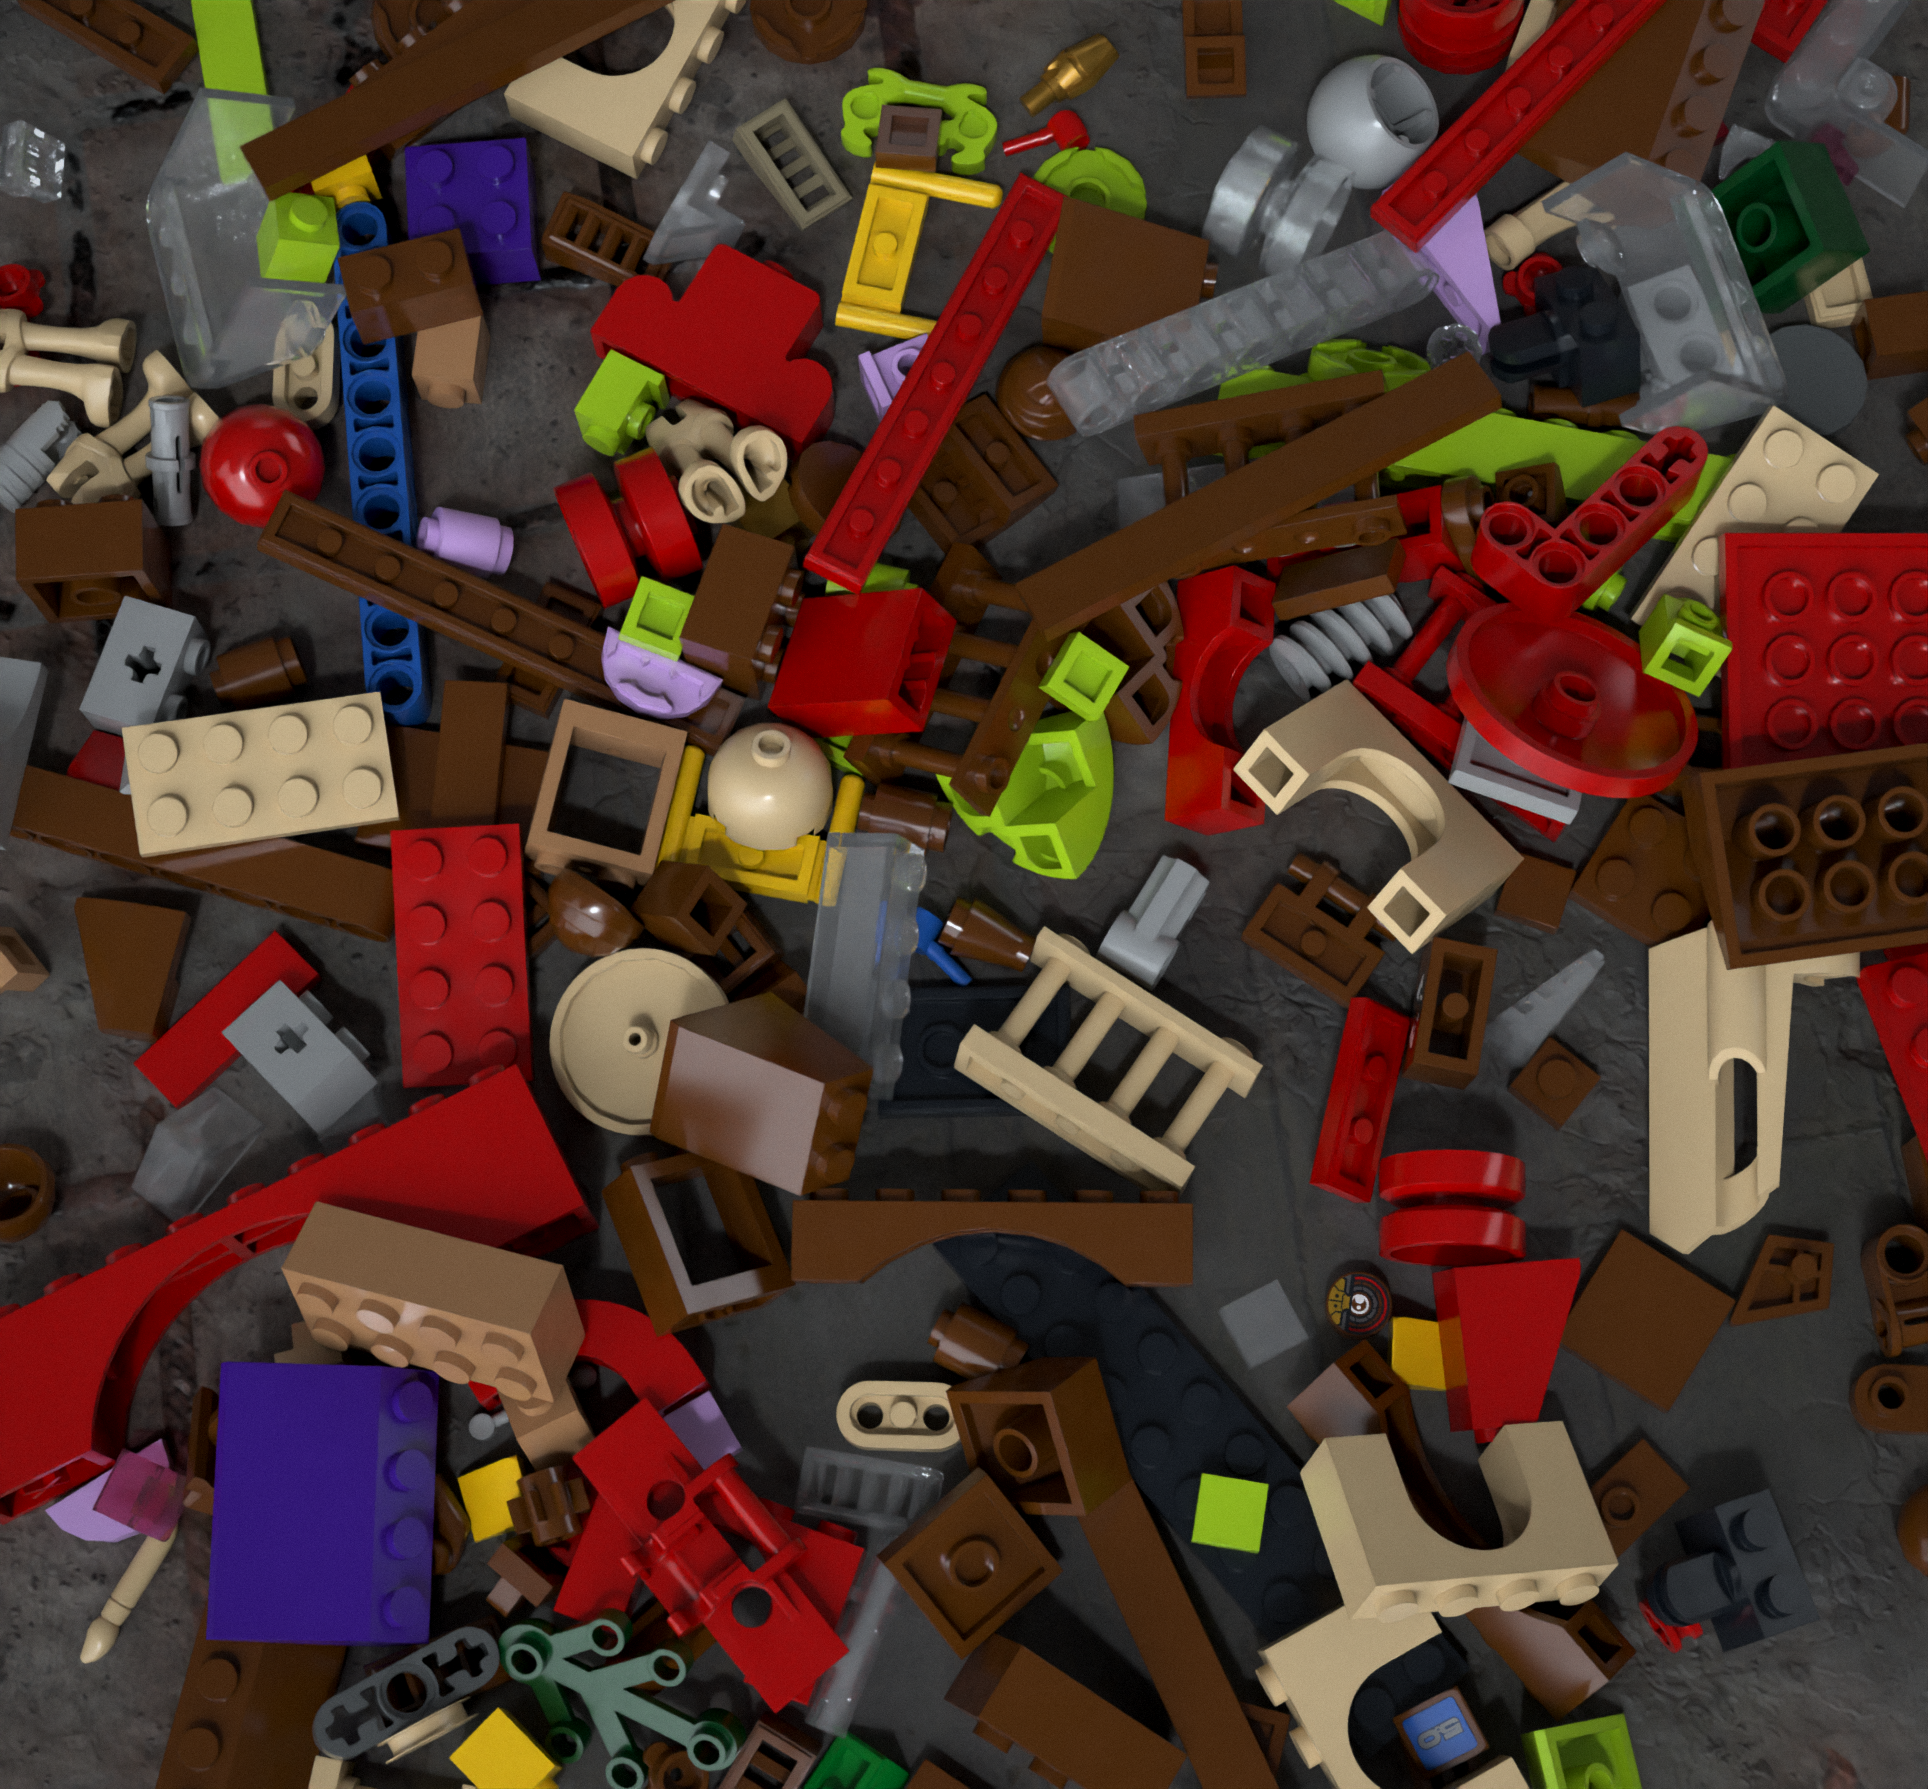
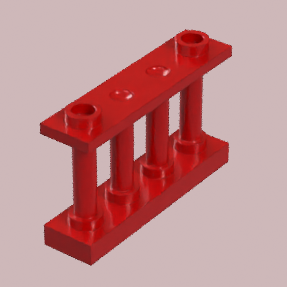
M1441 565L1434 574L1427 595L1438 603L1439 606L1391 668L1384 667L1380 669L1368 660L1354 679L1352 685L1412 745L1451 771L1464 714L1459 709L1452 693H1450L1443 704L1435 703L1432 705L1413 692L1414 686L1412 681L1459 619L1466 623L1475 613L1498 603L1486 596L1484 587L1476 579L1463 572H1456L1454 574ZM1490 798L1553 843L1557 841L1568 826L1566 823Z

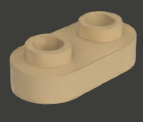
M301 309L287 315L276 330L274 344L273 404L276 407L285 408L305 421L312 431L324 427L335 416L339 406L341 354L339 333L330 319L318 310ZM320 341L315 351L303 353L305 346L309 342ZM318 397L314 406L306 410L301 409L302 403L307 398Z
M862 1381L848 1388L841 1396L837 1405L836 1418L842 1435L850 1444L863 1450L942 1452L955 1447L961 1442L946 1394V1390L952 1386L945 1383ZM870 1405L880 1408L883 1412L881 1424L873 1429L864 1428L858 1422L860 1411ZM934 1407L943 1408L950 1417L947 1426L938 1431L929 1429L924 1423L926 1412Z

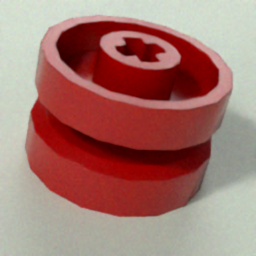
M1451 1149L1412 1151L1382 1158L1379 1163V1197L1401 1209L1388 1213L1379 1221V1256L1394 1262L1433 1267L1507 1264L1522 1260L1526 1256V1222L1504 1209L1515 1206L1526 1196L1525 1163L1517 1157L1501 1153Z

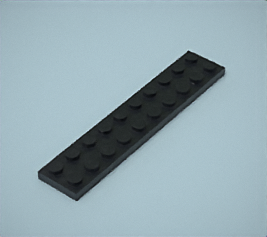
M1032 1160L982 1201L1007 1202L1008 1190L1047 1191V1202H1068ZM986 1233L956 1236L932 1243L933 1249L990 1316L1017 1329L1019 1332L1016 1337L1030 1344L1028 1351L1025 1353V1357L1029 1361L1042 1357H1096L1128 1470L1139 1491L1269 1644L1344 1602L1300 1475L1301 1471L1142 1287H1126L1102 1266L1075 1251L1031 1236ZM1202 1473L1269 1484L1258 1554L1191 1543ZM1441 1633L1384 1664L1365 1679L1353 1698L1348 1716V1737L1367 1759L1371 1758L1398 1734L1392 1718L1450 1688L1471 1669L1470 1666Z

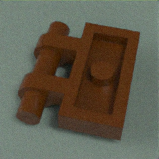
M1299 852L1287 873L1307 886L1298 896L1277 882L1243 931L1241 940L1348 1010L1351 998L1358 996L1385 955L1384 951L1365 940L1368 934L1374 929L1392 942H1395L1397 938L1367 908L1376 898L1377 893L1373 891L1368 896L1339 877L1341 870L1325 860L1322 864H1319L1304 853ZM1324 898L1355 917L1348 928L1317 908Z

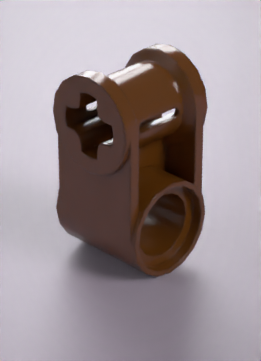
M1898 1224L1872 1236L1864 1244L1860 1255L1861 1268L1872 1306V1321L1875 1335L1881 1351L1888 1358L1899 1356L1902 1348L1928 1344V1234L1914 1225ZM1889 1241L1900 1243L1907 1249L1911 1264L1906 1274L1896 1272L1888 1265L1885 1259V1248ZM1924 1320V1323L1909 1326L1904 1324L1906 1321Z

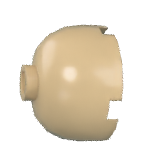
M780 722L757 723L741 728L719 747L710 764L708 772V812L713 821L714 817H716L718 822L726 827L725 835L735 843L757 850H785L797 845V837L806 835L813 829L814 836L820 832L832 812L833 782L830 762L818 743L799 728Z

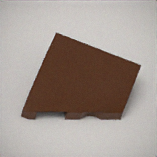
M77 897L74 910L98 1029L104 1034L154 1044L168 1031L181 986L175 980L191 917L184 911L109 899Z

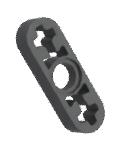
M459 1628L331 1697L320 1707L313 1720L312 1734L315 1744L322 1753L330 1758L337 1760L351 1759L480 1689L494 1676L499 1665V1649L495 1640L490 1634L480 1628ZM463 1641L465 1647L469 1650L479 1646L485 1656L477 1664V1670L480 1675L471 1678L466 1670L454 1673L443 1681L452 1692L441 1697L436 1676L422 1660L433 1656L435 1667L438 1669L451 1662L457 1655L456 1643ZM402 1673L417 1676L423 1682L426 1689V1698L423 1705L411 1713L395 1710L387 1699L388 1683L393 1677ZM372 1689L378 1712L391 1726L379 1731L377 1719L374 1717L363 1723L355 1731L358 1740L356 1744L348 1746L346 1740L342 1737L331 1741L326 1733V1730L334 1723V1717L331 1712L341 1708L346 1716H352L369 1706V1703L360 1694Z

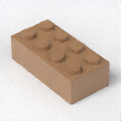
M317 1201L281 1267L312 1338L322 1346L335 1351H345L349 1347L371 1353L380 1361L394 1367L403 1368L408 1366V1364L434 1370L442 1378L457 1384H466L470 1380L496 1387L502 1394L520 1401H527L534 1397L555 1403L586 1336L563 1265Z

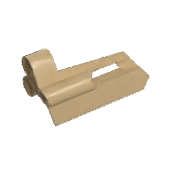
M1712 920L1708 923L1707 928L1680 936L1649 949V1224L1651 1235L1682 1254H1690L1711 1235L1726 1234L1748 1222L1765 1205L1769 1198V1193L1779 1187L1793 983L1817 987L1824 986V979L1847 976L1860 978V952L1727 970ZM1734 1058L1743 1059L1750 1063L1757 1072V1156L1748 1167L1736 1175Z

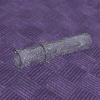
M881 1532L873 1553L874 1556L861 1586H854L849 1600L854 1603L842 1635L839 1638L850 1652L825 1672L817 1697L804 1722L841 1739L846 1738L853 1713L859 1698L862 1696L892 1619H899L903 1606L898 1603L904 1590L876 1557L877 1554L898 1537L887 1532Z

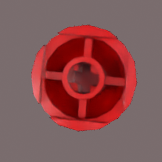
M266 404L237 407L218 419L203 439L199 463L203 488L216 508L239 524L262 529L265 528L284 490L314 502L321 492L326 470L321 443L310 426L289 410Z

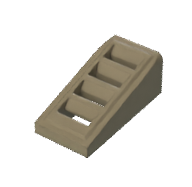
M786 98L736 128L732 141L746 162L801 232L851 202V195ZM781 131L786 139L766 151L761 143ZM795 149L800 157L778 170L774 161ZM809 167L814 176L791 189L786 181ZM823 185L829 195L804 209L799 199Z

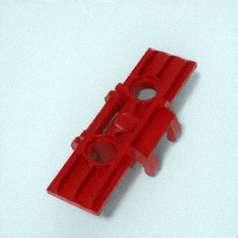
M645 1397L572 1457L574 1462L642 1546L636 1551L631 1550L619 1560L625 1571L632 1579L640 1577L671 1615L666 1622L679 1638L688 1636L704 1624L775 1714L850 1652L785 1571L808 1548L800 1538L792 1541L737 1473L735 1469L739 1463L731 1453L724 1455L704 1470ZM662 1483H677L685 1491V1500L682 1508L665 1521L655 1518L649 1509L651 1492ZM715 1491L720 1494L771 1558L755 1572H751L699 1508L700 1503ZM757 1587L765 1590L770 1595L773 1604L772 1613L769 1619L761 1626L745 1627L734 1616V1601L743 1590Z

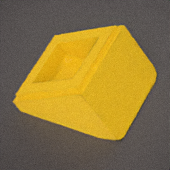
M1392 1316L1388 1322L1387 1365L1408 1389L1446 1392L1438 1322Z
M517 1454L457 1478L476 1543L515 1531L506 1502L520 1497L516 1481L527 1475L523 1459Z

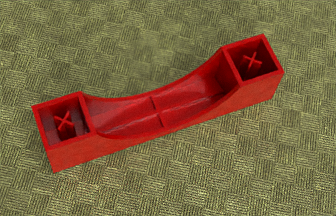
M498 1064L483 1069L467 1081L468 1088L448 1098H445L443 1094H436L422 1099L408 1109L409 1117L385 1128L384 1124L379 1123L361 1129L349 1137L347 1140L348 1147L326 1158L323 1153L307 1156L295 1162L287 1169L289 1176L267 1187L263 1183L246 1186L234 1192L226 1199L228 1206L204 1217L203 1213H194L173 1222L166 1228L165 1231L168 1236L145 1247H143L142 1243L124 1246L112 1252L104 1259L105 1267L84 1277L80 1273L63 1276L51 1282L43 1289L44 1297L23 1307H20L18 1303L0 1307V1524L4 1525L98 1478L125 1461V1434L134 1395L146 1365L166 1331L190 1303L225 1274L255 1257L274 1249L294 1244L316 1201L533 1258H539L599 1228L600 1226L549 1121L518 1065L515 1064L505 1069L504 1065ZM116 1355L121 1377L110 1381L106 1375L113 1357Z

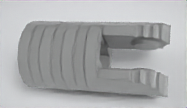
M48 400L42 404L0 446V503L13 513H15V509L21 508V505L33 495L37 488L43 485L48 475L64 457L67 447L79 435H82L81 428L76 421H69L70 418L60 401Z

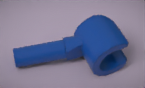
M916 907L901 929L903 944L913 952L926 955L931 961H934L958 987H966L973 979L944 950V947L935 942L944 926L943 922L929 911Z

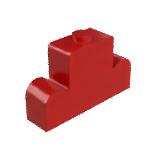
M718 244L713 248L679 301H674L671 290L661 279L650 275H636L625 280L616 289L590 330L598 357L604 360L611 349L664 375L669 395L680 401L691 398L711 408L722 409L730 416L733 427L737 431L756 425L770 428L782 439L786 447L787 458L793 461L810 445L821 442L834 420L835 402L832 379L827 369L821 364L804 358L823 328L820 296L817 292L796 282L793 275L787 269L773 261L765 260L763 263H760L728 245Z

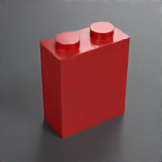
M923 588L860 593V595L848 594L804 598L768 708L787 725L799 728L811 738L923 732L957 620Z

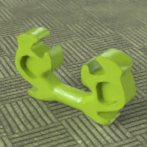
M870 68L868 70L869 85L852 89L843 98L844 128L841 130L842 145L847 151L859 157L869 158L873 154L872 142L869 138L878 136L882 105L899 106L910 104L942 109L951 116L952 120L942 121L938 155H945L946 151L950 148L959 152L951 158L952 171L959 175H973L984 171L985 158L997 142L996 118L989 110L983 107L987 104L986 88L976 84L961 83L943 86L909 80L903 75L885 68Z

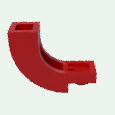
M574 1299L586 1336L573 1364L598 1365L617 1373L628 1382L639 1401L646 1397L662 1418L712 1388L693 1358L672 1333L657 1337L650 1317L627 1306L608 1301ZM471 1380L467 1383L479 1403L488 1411L502 1404L496 1387Z

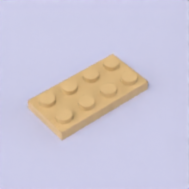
M1768 406L1628 616V619L1642 628L1664 593L1674 598L1685 597L1698 601L1710 608L1720 618L1719 536L1724 533H1840L1879 474L1776 406ZM1721 667L1718 669V671H1717L1716 674H1715V676H1717V677L1720 678V679H1721Z
M380 692L122 728L139 853L142 857L400 820Z

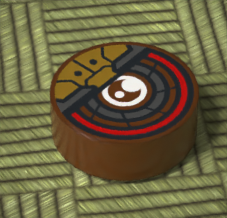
M1366 1272L1347 1273L1339 1277L1330 1287L1324 1302L1325 1316L1331 1328L1342 1337L1351 1340L1369 1339L1378 1334L1390 1318L1392 1311L1390 1292L1386 1285L1372 1274Z

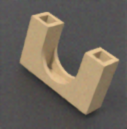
M675 0L664 6L674 20L671 39L663 53L653 63L634 73L608 76L586 70L561 57L510 82L504 93L510 116L610 167L638 179L646 163L654 165L661 156L668 138V132L664 130L674 112L681 115L687 109L696 88V82L693 81V78L702 62L710 64L716 57L724 37V31L721 28L729 13L738 14L747 0Z
M1348 679L1265 728L1233 769L1276 815L1317 790L1337 788L1363 796L1390 816L1408 843L1411 861L1399 869L1367 908L1411 954L1418 951L1429 943L1433 937H1437L1489 899L1524 860L1510 843L1448 783L1431 763Z
M1563 1421L1504 1425L1493 1439V1442L1488 1445L1478 1458L1503 1529V1547L1493 1550H1476L1457 1545L1439 1535L1424 1522L1408 1497L1386 1434L1324 1438L1300 1472L1349 1619L1378 1617V1620L1382 1623H1393L1417 1613L1439 1611L1443 1617H1455L1465 1614L1474 1608L1500 1606L1503 1611H1516L1526 1608L1535 1602L1559 1600L1562 1605L1572 1606L1584 1603L1595 1597L1599 1592V1586L1619 1563Z
M1342 1602L1257 1650L1264 1665L1257 1668L1255 1672L1263 1689L1275 1707L1283 1702L1286 1703L1298 1725L1297 1728L1289 1732L1298 1753L1309 1769L1318 1764L1320 1765L1332 1789H1381L1365 1775L1352 1753L1348 1737L1350 1707L1357 1690L1371 1673L1442 1632L1431 1612L1413 1614L1404 1620L1393 1623H1382L1378 1620V1617L1350 1620L1345 1604ZM1498 1755L1440 1789L1530 1788L1511 1756Z

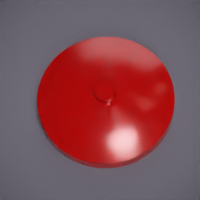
M1512 602L1496 604L1480 610L1466 621L1448 654L1446 664L1448 684L1454 700L1469 723L1487 742L1507 758L1531 773L1562 787L1581 793L1609 798H1634L1651 795L1671 785L1679 777L1695 751L1698 742V723L1693 706L1685 691L1643 673L1640 645L1616 629L1584 614L1574 612L1563 621L1547 623L1530 617Z

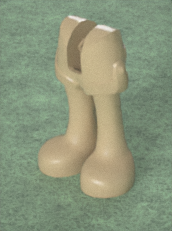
M1 308L0 393L10 392L15 385L61 390L77 396L84 402L86 414L91 423L101 428L112 426L119 420L123 402V384L120 372L128 373L130 371L135 356L137 340L135 323L131 320L113 318L95 327H56L27 322L24 312L16 309ZM29 351L59 352L87 357L95 360L98 364L65 363L27 355Z
M155 350L144 359L142 364V370L148 382V391L139 404L122 419L93 437L89 433L79 435L67 447L64 457L54 467L46 481L60 497L72 498L71 503L73 504L96 503L101 497L111 494H123L138 499L141 495L138 485L152 474V471L146 468L145 461L146 453L151 451V442L126 459L122 456L151 432L149 398L176 395L190 399V449L202 445L203 439L220 418L196 392L191 390L167 359L158 350Z
M687 398L675 406L677 414L681 419L677 424L671 425L663 416H660L646 426L647 442L650 447L654 448L666 473L670 476L681 477L678 487L680 502L690 513L704 522H734L745 514V501L740 488L720 465L710 460L717 459L738 478L741 485L751 496L763 502L774 495L785 475L787 468L786 447L782 439L773 430L761 425L749 426L738 431L733 436L734 427L730 416L725 411L715 407L711 408L691 398Z

